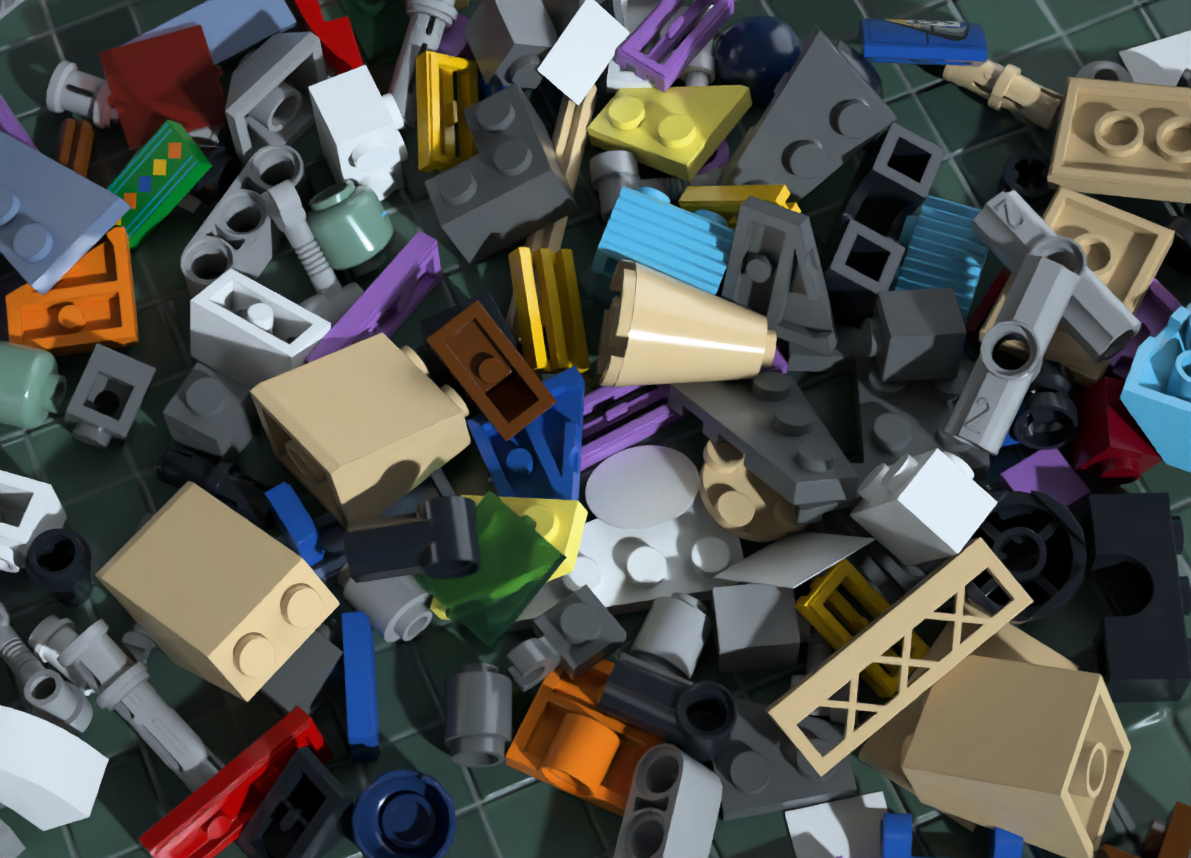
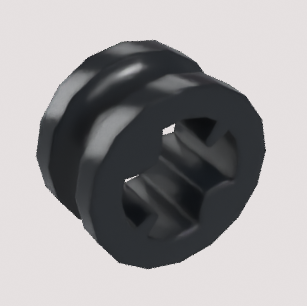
M1029 150L1017 152L1009 157L1004 164L999 192L1003 191L1006 193L1015 190L1035 212L1043 209L1051 201L1054 189H1048L1047 180L1051 160L1040 152ZM1019 175H1023L1024 180H1027L1028 175L1038 178L1037 189H1034L1032 183L1029 184L1028 189L1017 184Z

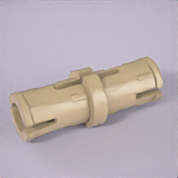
M987 59V62L980 67L946 65L944 69V80L960 87L962 86L988 100V106L997 111L1005 108L1029 119L1047 131L1051 130L1060 116L1064 95L1049 88L1047 89L1031 79L1020 75L1021 69L1012 64L1004 67Z

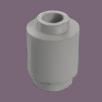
M348 562L341 569L338 575V583L344 589V599L357 612L365 611V614L369 615L371 627L386 642H393L400 638L403 641H409L418 636L432 619L430 607L433 595L414 575L356 583L350 577Z
M675 592L671 597H657L628 655L690 680L715 628L712 620L706 615L708 612L707 607L698 599L684 593Z

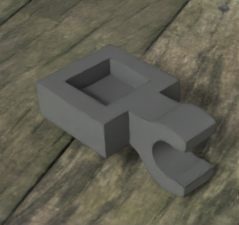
M586 584L533 620V632L538 638L522 642L507 654V659L512 664L507 669V673L523 692L534 687L560 666L574 680L625 645L627 632Z

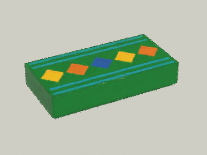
M167 120L106 188L131 206L109 229L110 231L115 227L124 226L129 236L131 251H136L212 167L211 163L180 123Z

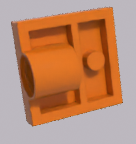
M603 659L574 680L560 666L548 674L542 682L505 755L506 765L623 817L638 761L646 751L655 745L665 743L667 739L598 710L600 699L615 663Z

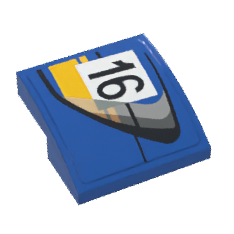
M875 18L859 19L858 43H861L860 54L869 62L980 67L987 62L985 33L979 23Z

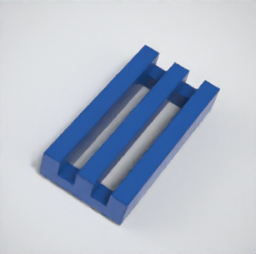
M365 611L342 613L348 741L351 745L354 762L378 760V755H381L374 636L369 615L365 614Z

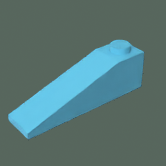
M1191 303L1185 308L1180 306L1170 316L1165 328L1154 338L1149 336L1138 347L1120 396L1121 401L1167 465L1190 473Z

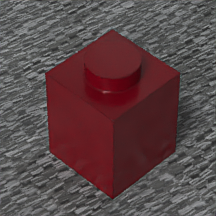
M1104 376L1075 397L1073 401L1077 407L1078 432L1072 440L1074 471L1098 476L1107 484H1128L1138 480L1141 474L1163 459L1120 399L1126 381Z

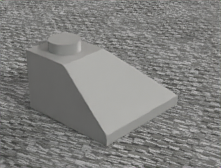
M312 32L273 34L259 48H254L247 52L239 62L237 69L233 71L225 113L236 155L240 161L241 171L260 148L270 144L291 146L315 123L308 87L328 78L320 38Z

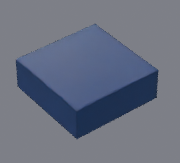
M283 482L265 492L273 519L293 552L301 556L310 567L323 560L325 550L319 530L291 485Z

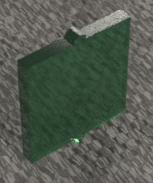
M489 490L476 506L481 570L468 577L449 580L432 579L421 573L416 580L447 608L445 611L447 618L455 622L461 621L487 646L493 648L567 557L535 529L537 523L533 518L528 515L521 517Z

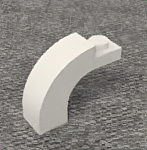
M0 705V803L8 806L42 831L88 818L109 759L75 735L46 720Z

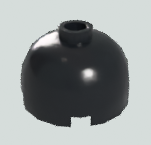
M1009 490L994 492L990 496L998 503L968 541L981 537L1033 600L1029 606L1008 623L1020 625L1043 621L1066 607L1082 585L1087 561L1083 529L1068 507L1046 493L1031 490V493L1023 491L1008 493ZM986 569L965 585V596L969 602L989 617L1011 600Z

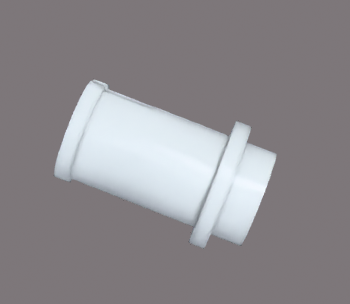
M56 615L45 618L29 637L28 645L34 649L33 654L41 664L46 662L52 664L79 687L84 695L89 696L91 692L95 693L71 665L62 667L57 661V657L79 636L74 632L75 623L69 618L60 620Z

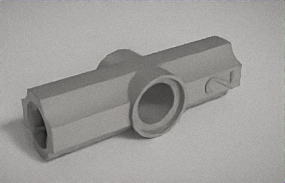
M1015 190L1006 193L1000 192L989 200L980 213L972 220L971 230L1015 277L1027 253L1039 257L1042 256L1059 263L1080 276L1059 324L1096 363L1102 360H1110L1122 351L1139 332L1141 322L1087 267L1086 254L1082 247L1071 238L1057 235Z
M1027 253L993 327L987 331L982 339L981 353L944 429L945 434L979 451L997 456L1031 382L1034 381L1041 371L1043 356L1080 279L1078 274L1045 257ZM1009 340L1022 341L1031 350L1028 361L1019 369L1006 370L1000 368L993 359L995 351L1000 344Z

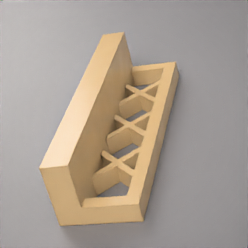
M981 537L971 539L958 554L952 555L764 711L776 726L786 734L817 774L822 777L1029 606L1033 600ZM986 569L1011 600L990 617L963 615L965 585ZM954 595L953 614L934 612ZM924 619L952 621L949 651L937 661L910 659L912 629ZM962 623L981 624L960 641ZM901 639L900 658L881 656ZM872 662L899 665L897 694L884 705L856 702L859 673ZM909 666L927 668L907 685ZM849 682L847 701L828 699ZM819 706L846 709L844 738L821 756L797 724ZM856 710L874 712L854 729Z

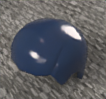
M772 16L743 17L736 20L721 34L716 42L713 53L716 74L719 76L722 85H743L749 87L751 99L757 107L767 108L775 96L773 90L785 71L790 72L804 49L792 27L785 21Z
M411 769L390 770L380 774L359 791L350 816L354 844L365 858H442L449 851L457 829L452 796L435 777Z

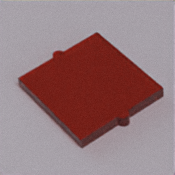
M201 25L98 53L111 93L107 104L110 108L116 109L129 150L145 146L167 120L180 123L187 133L228 122L225 113L226 99L219 81L223 71L221 67L214 66Z

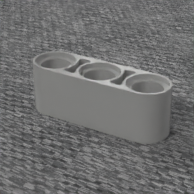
M270 144L260 148L250 158L185 247L181 256V270L191 299L217 279H203L212 272H223L224 274L232 268L256 281L287 238L285 233L278 229L276 223L266 212L260 199L262 193L274 187L271 185L272 183L288 179L295 187L302 207L306 211L310 201V191L304 164L299 153L291 146ZM245 226H256L248 232H237Z
M663 743L655 745L646 751L638 761L634 771L613 858H708L722 800L723 786L719 776L675 745Z

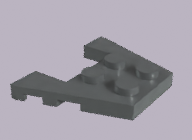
M835 323L839 339L837 346L828 356L785 340L787 371L852 373L860 463H850L859 476L855 499L795 505L797 525L820 522L823 513L847 507L851 513L863 498L857 493L863 480L881 463H885L887 466L893 465L905 454L914 457L938 448L941 452H950L962 459L974 473L972 480L975 482L986 480L990 467L989 454L970 447L944 433V429L970 376L969 372L973 370L976 362L961 358L957 378L882 382L875 356L868 357L865 353L863 330Z

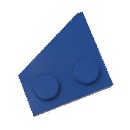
M576 366L542 382L557 403L507 442L498 435L480 414L466 421L500 497L579 501L585 381Z

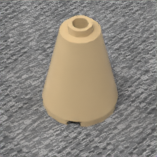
M620 259L617 263L609 290L619 291L621 294L620 297L613 298L610 309L604 310L597 362V374L602 375L599 385L624 387L753 379V377H757L761 367H771L775 355L777 334L776 331L767 329L766 316L638 262Z

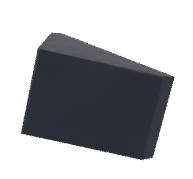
M307 746L299 748L235 843L249 858H321L352 832L350 816L354 803L351 794Z

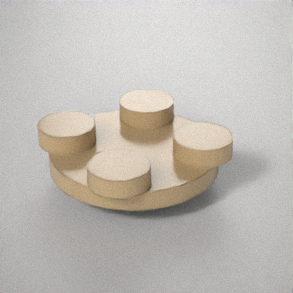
M711 439L708 441L703 450L705 462L699 475V491L708 513L722 528L745 540L769 542L780 539L790 532H800L808 526L797 525L795 505H792L744 466V453L729 441L716 444Z

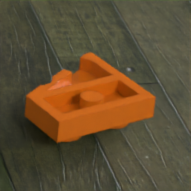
M115 227L107 232L108 240L87 252L44 296L28 283L6 295L9 342L43 349L52 353L54 357L93 352L97 343L110 349L140 345L129 236L125 227Z

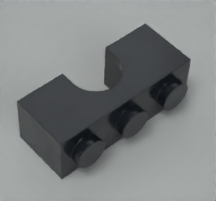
M892 122L864 153L819 257L833 315L855 327L875 309L878 291L889 290L906 249L897 244L906 216H912L916 209L926 200L946 153L945 149L895 122Z
M1168 492L1089 494L1080 518V526L1083 529L1087 554L1085 565L1086 580H1114L1123 583L1136 594L1142 611L1130 616L1103 617L1093 639L1096 673L1101 674L1113 703L1180 701L1191 682V638H1187L1184 617L1189 616L1191 612V585L1187 576H1179L1177 555L1182 554L1184 544L1181 517L1171 516Z

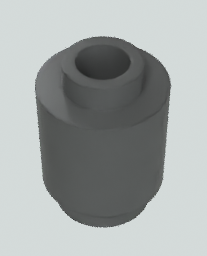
M486 663L466 664L459 668L458 674L450 676L445 681L444 743L446 747L451 749V761L457 765L484 768L502 764L505 761V749L509 748L512 744V681L509 677L499 674V669L494 665Z

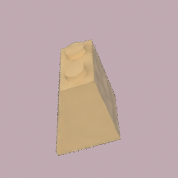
M383 332L263 381L250 390L275 457L328 512L333 514L345 529L348 522L379 517L381 513L407 495L435 470L441 468L471 444L465 417L469 415V410L462 398L447 384L439 388L428 377L429 372L416 352L406 345L399 349Z
M187 481L95 574L174 664L246 702L258 692L340 605L339 601L301 556L190 481Z
M968 655L923 692V711L914 733H910L906 737L902 746L901 768L920 803L992 830L995 829V826L1023 837V842L1066 858H1095L1131 749L1101 674Z

